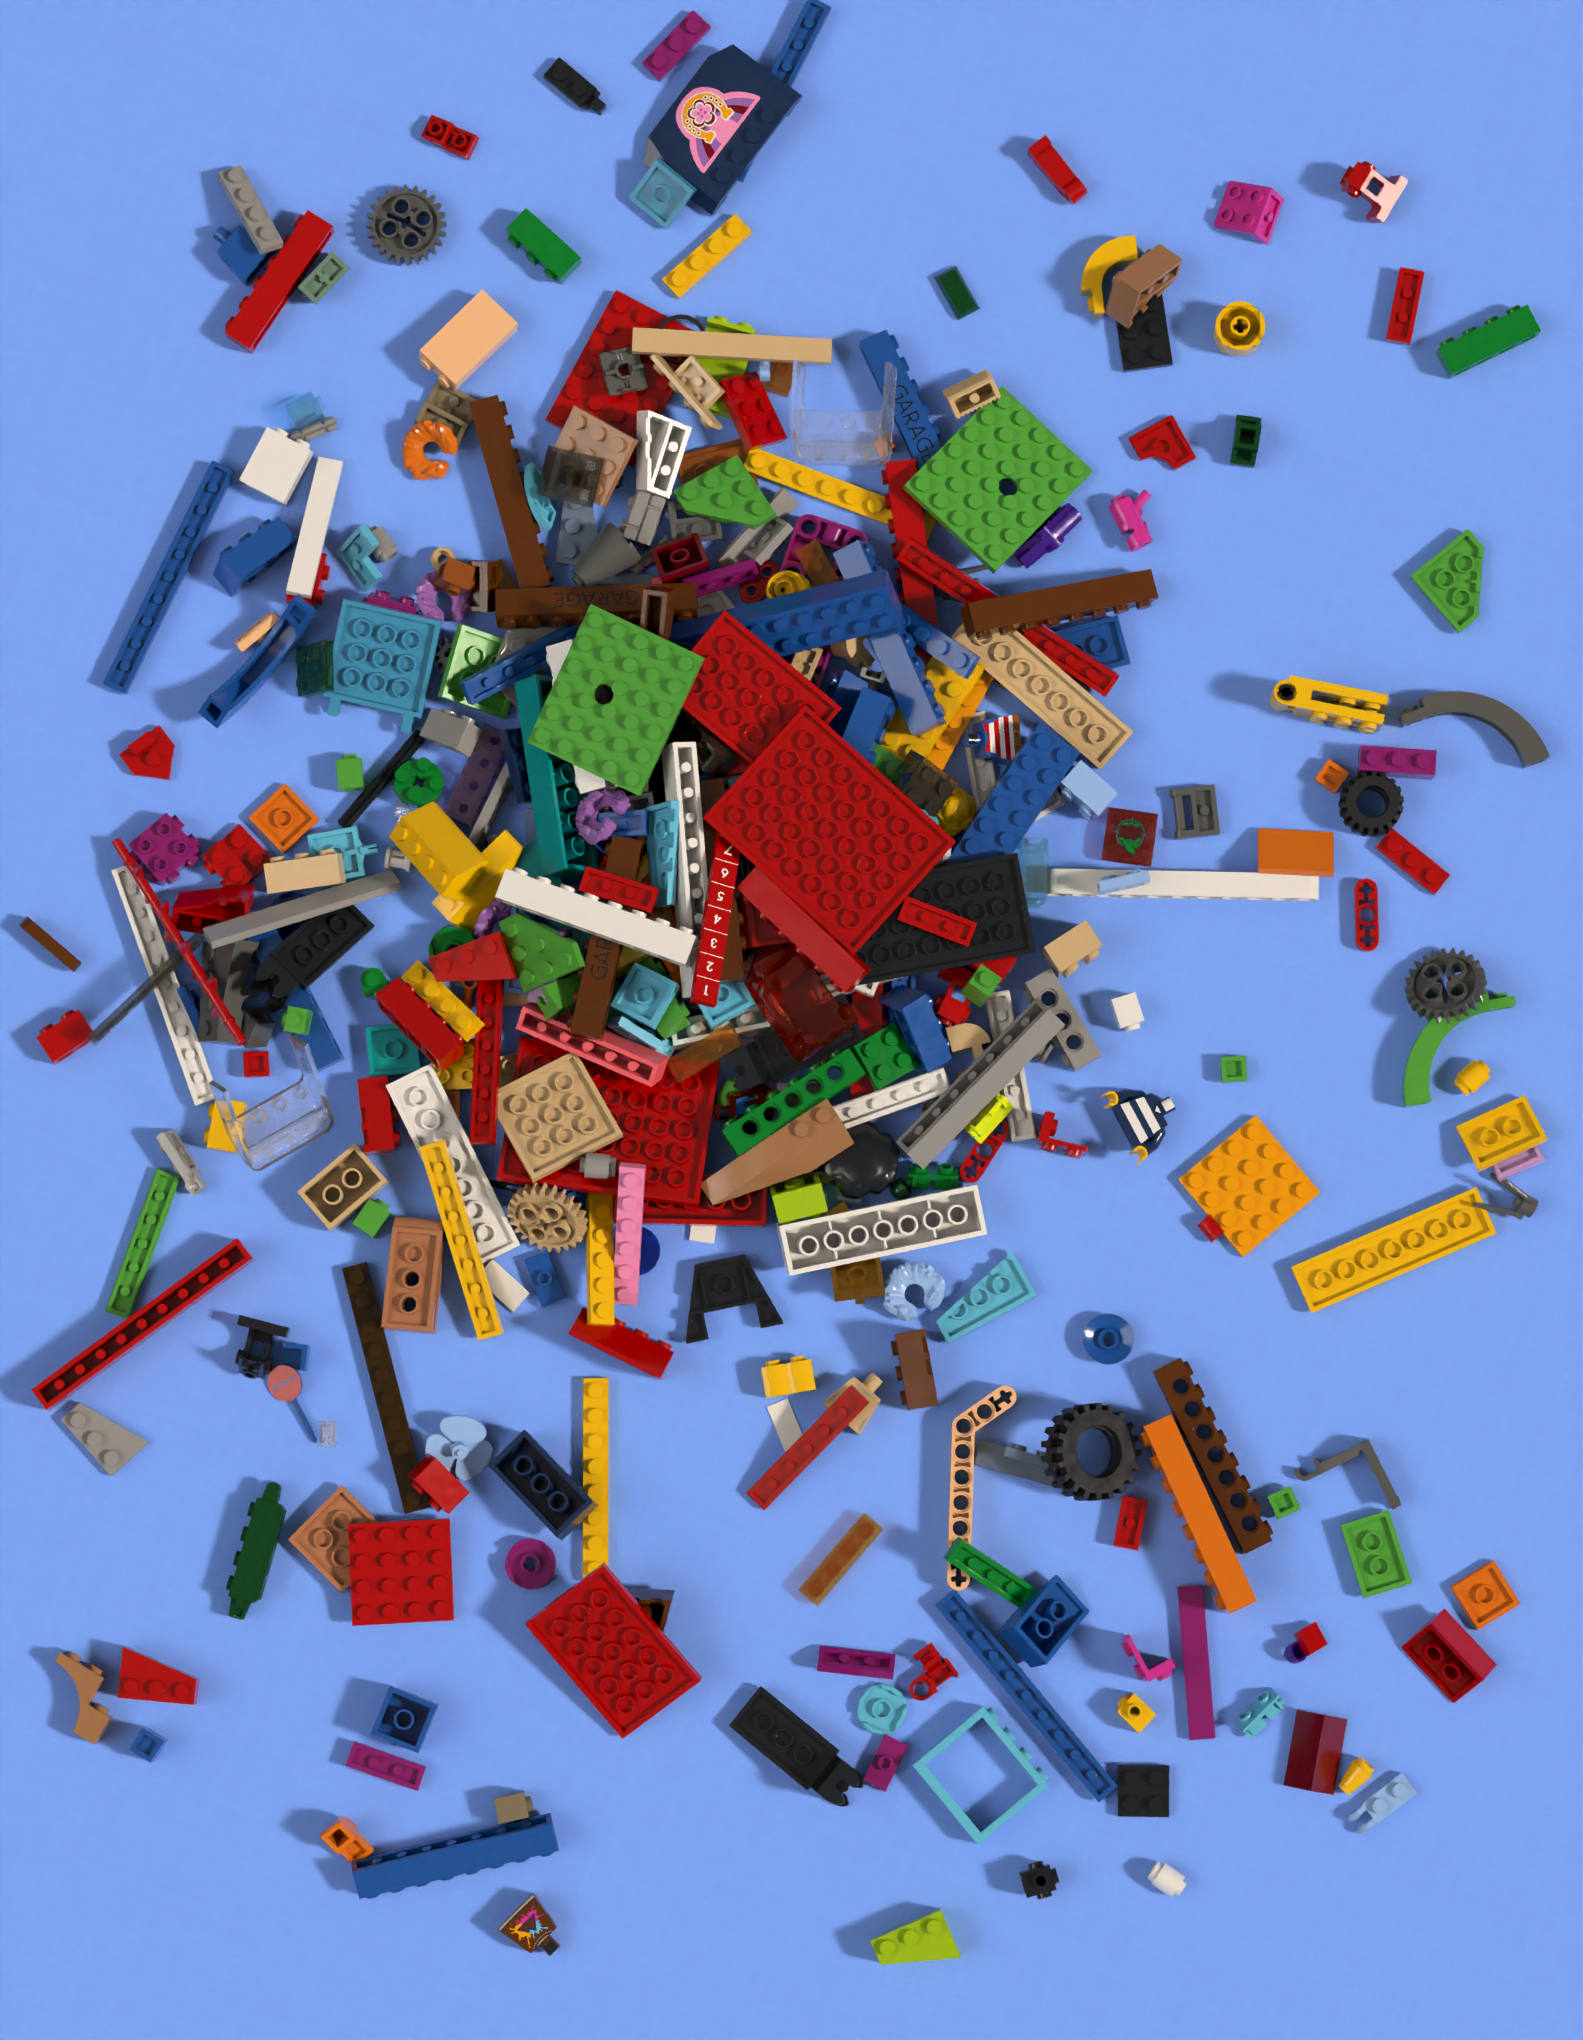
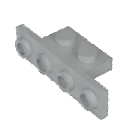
M780 488L769 500V504L776 513V518L756 529L745 527L716 559L721 567L753 558L761 566L771 557L774 550L786 541L794 528L784 519L798 505L797 501L786 489Z

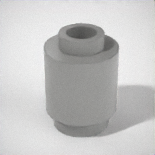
M374 525L369 528L380 543L372 552V555L376 560H380L384 564L398 554L397 545L383 526L377 528Z
M586 1152V1157H580L579 1172L584 1173V1178L608 1179V1177H615L616 1157H610V1154Z

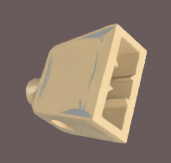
M872 1372L862 1383L853 1377L822 1404L829 1408L853 1385L870 1402L848 1424L859 1435L881 1401L874 1392L883 1381Z

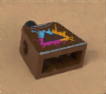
M534 1893L498 1927L500 1932L529 1953H532L540 1946L550 1957L560 1947L550 1935L557 1928V1925Z

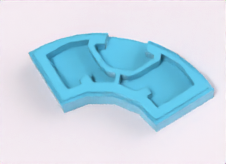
M532 462L525 466V492L533 516L541 529L546 532L552 528L556 511L548 497L547 478Z

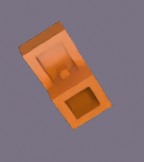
M345 1816L339 1817L320 1834V1838L336 1854L341 1853L351 1864L354 1860L366 1858L374 1851L373 1846L357 1831L356 1824Z

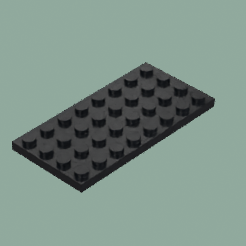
M1018 853L932 868L908 894V897L976 922L977 926L969 946H963L897 920L903 904L902 901L855 953L871 969L858 985L1035 953L1036 949Z

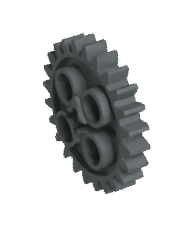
M407 184L404 185L403 191H399L398 187L394 186L393 194L385 190V199L377 196L379 206L371 204V209L375 213L367 214L368 219L373 221L366 224L367 229L373 230L367 234L369 239H375L371 243L372 247L380 246L378 255L381 256L387 253L386 260L388 262L395 257L396 265H399L401 259L405 260L406 266H409L410 259H414L418 265L419 257L421 256L428 261V252L436 254L434 245L441 247L443 245L438 238L446 237V232L440 230L447 227V222L440 221L446 217L445 212H438L442 208L441 203L433 205L436 199L435 196L432 195L427 198L426 189L419 194L416 185L412 191L408 190ZM400 204H405L408 206V210L400 214L395 211L396 207ZM391 214L399 221H396L392 218H388L387 215ZM421 216H428L430 218L429 223L426 225H419L417 220ZM410 221L412 228L406 227L404 230L401 222L407 224ZM388 225L396 227V231L392 235H386L383 233V230ZM415 230L426 233V236L419 235ZM409 237L418 239V243L413 247L405 245V241Z
M1442 948L1439 955L1433 950L1431 958L1423 955V963L1415 961L1416 970L1409 969L1411 977L1405 978L1407 986L1404 989L1408 1003L1413 1011H1417L1419 1017L1425 1015L1428 1022L1435 1017L1437 1024L1441 1022L1442 1018H1445L1448 1024L1451 1021V1017H1455L1457 1021H1460V1014L1462 1013L1468 1017V1009L1477 1010L1475 1002H1483L1481 994H1486L1487 992L1485 985H1487L1484 969L1481 968L1479 960L1475 961L1472 954L1466 957L1464 950H1461L1457 955L1455 948H1452L1450 953H1446L1445 949ZM1443 968H1446V977L1448 980L1446 982L1447 993L1449 998V1002L1447 1004H1445L1446 996L1444 993L1445 980L1443 977Z

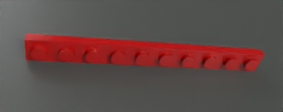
M912 537L909 538L896 558L965 605L969 602L1001 597ZM1043 624L1037 625L1038 628L1030 631H1023L1022 628L1016 629L1056 665L1104 697L1107 696L1120 676Z

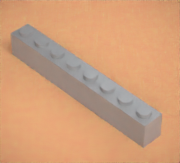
M1036 998L899 1137L896 1143L924 1169L1023 1067L1040 1052L1065 1024L1041 1000Z

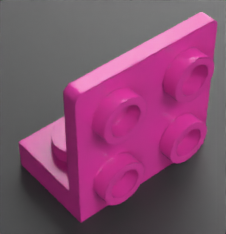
M1231 180L1225 191L1214 226L1219 229L1249 234L1258 243L1268 245L1284 199L1271 187Z

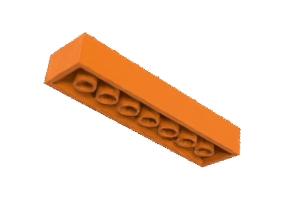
M1172 1414L1141 1427L1140 1440L1144 1448L1149 1447L1153 1456L1149 1457L1154 1470H1160L1163 1479L1160 1480L1165 1494L1170 1493L1174 1500L1171 1503L1172 1510L1175 1516L1181 1517L1185 1524L1181 1529L1186 1540H1192L1196 1548L1192 1550L1197 1564H1203L1206 1570L1202 1575L1207 1586L1213 1587L1217 1594L1213 1599L1218 1610H1224L1225 1613L1230 1614L1256 1602L1255 1595Z

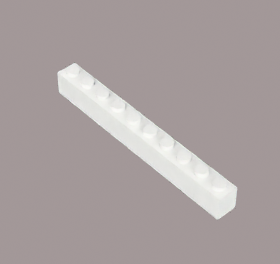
M672 742L665 745L662 750L665 800H679L676 899L674 905L676 929L679 930L680 926L689 928L694 931L693 935L698 938L689 967L680 966L682 998H690L708 877L696 742Z

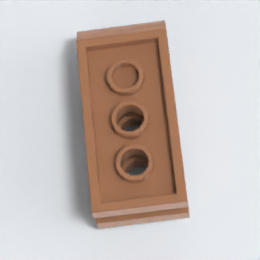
M404 1216L395 1217L392 1226L381 1327L385 1330L436 1335L445 1255L444 1245L446 1242V1234L441 1220ZM418 1275L419 1282L417 1285L409 1286L411 1276ZM410 1300H415V1309L407 1312L406 1304Z

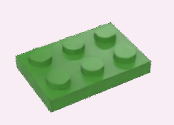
M1389 1510L1340 1525L1362 1598L1412 1583Z

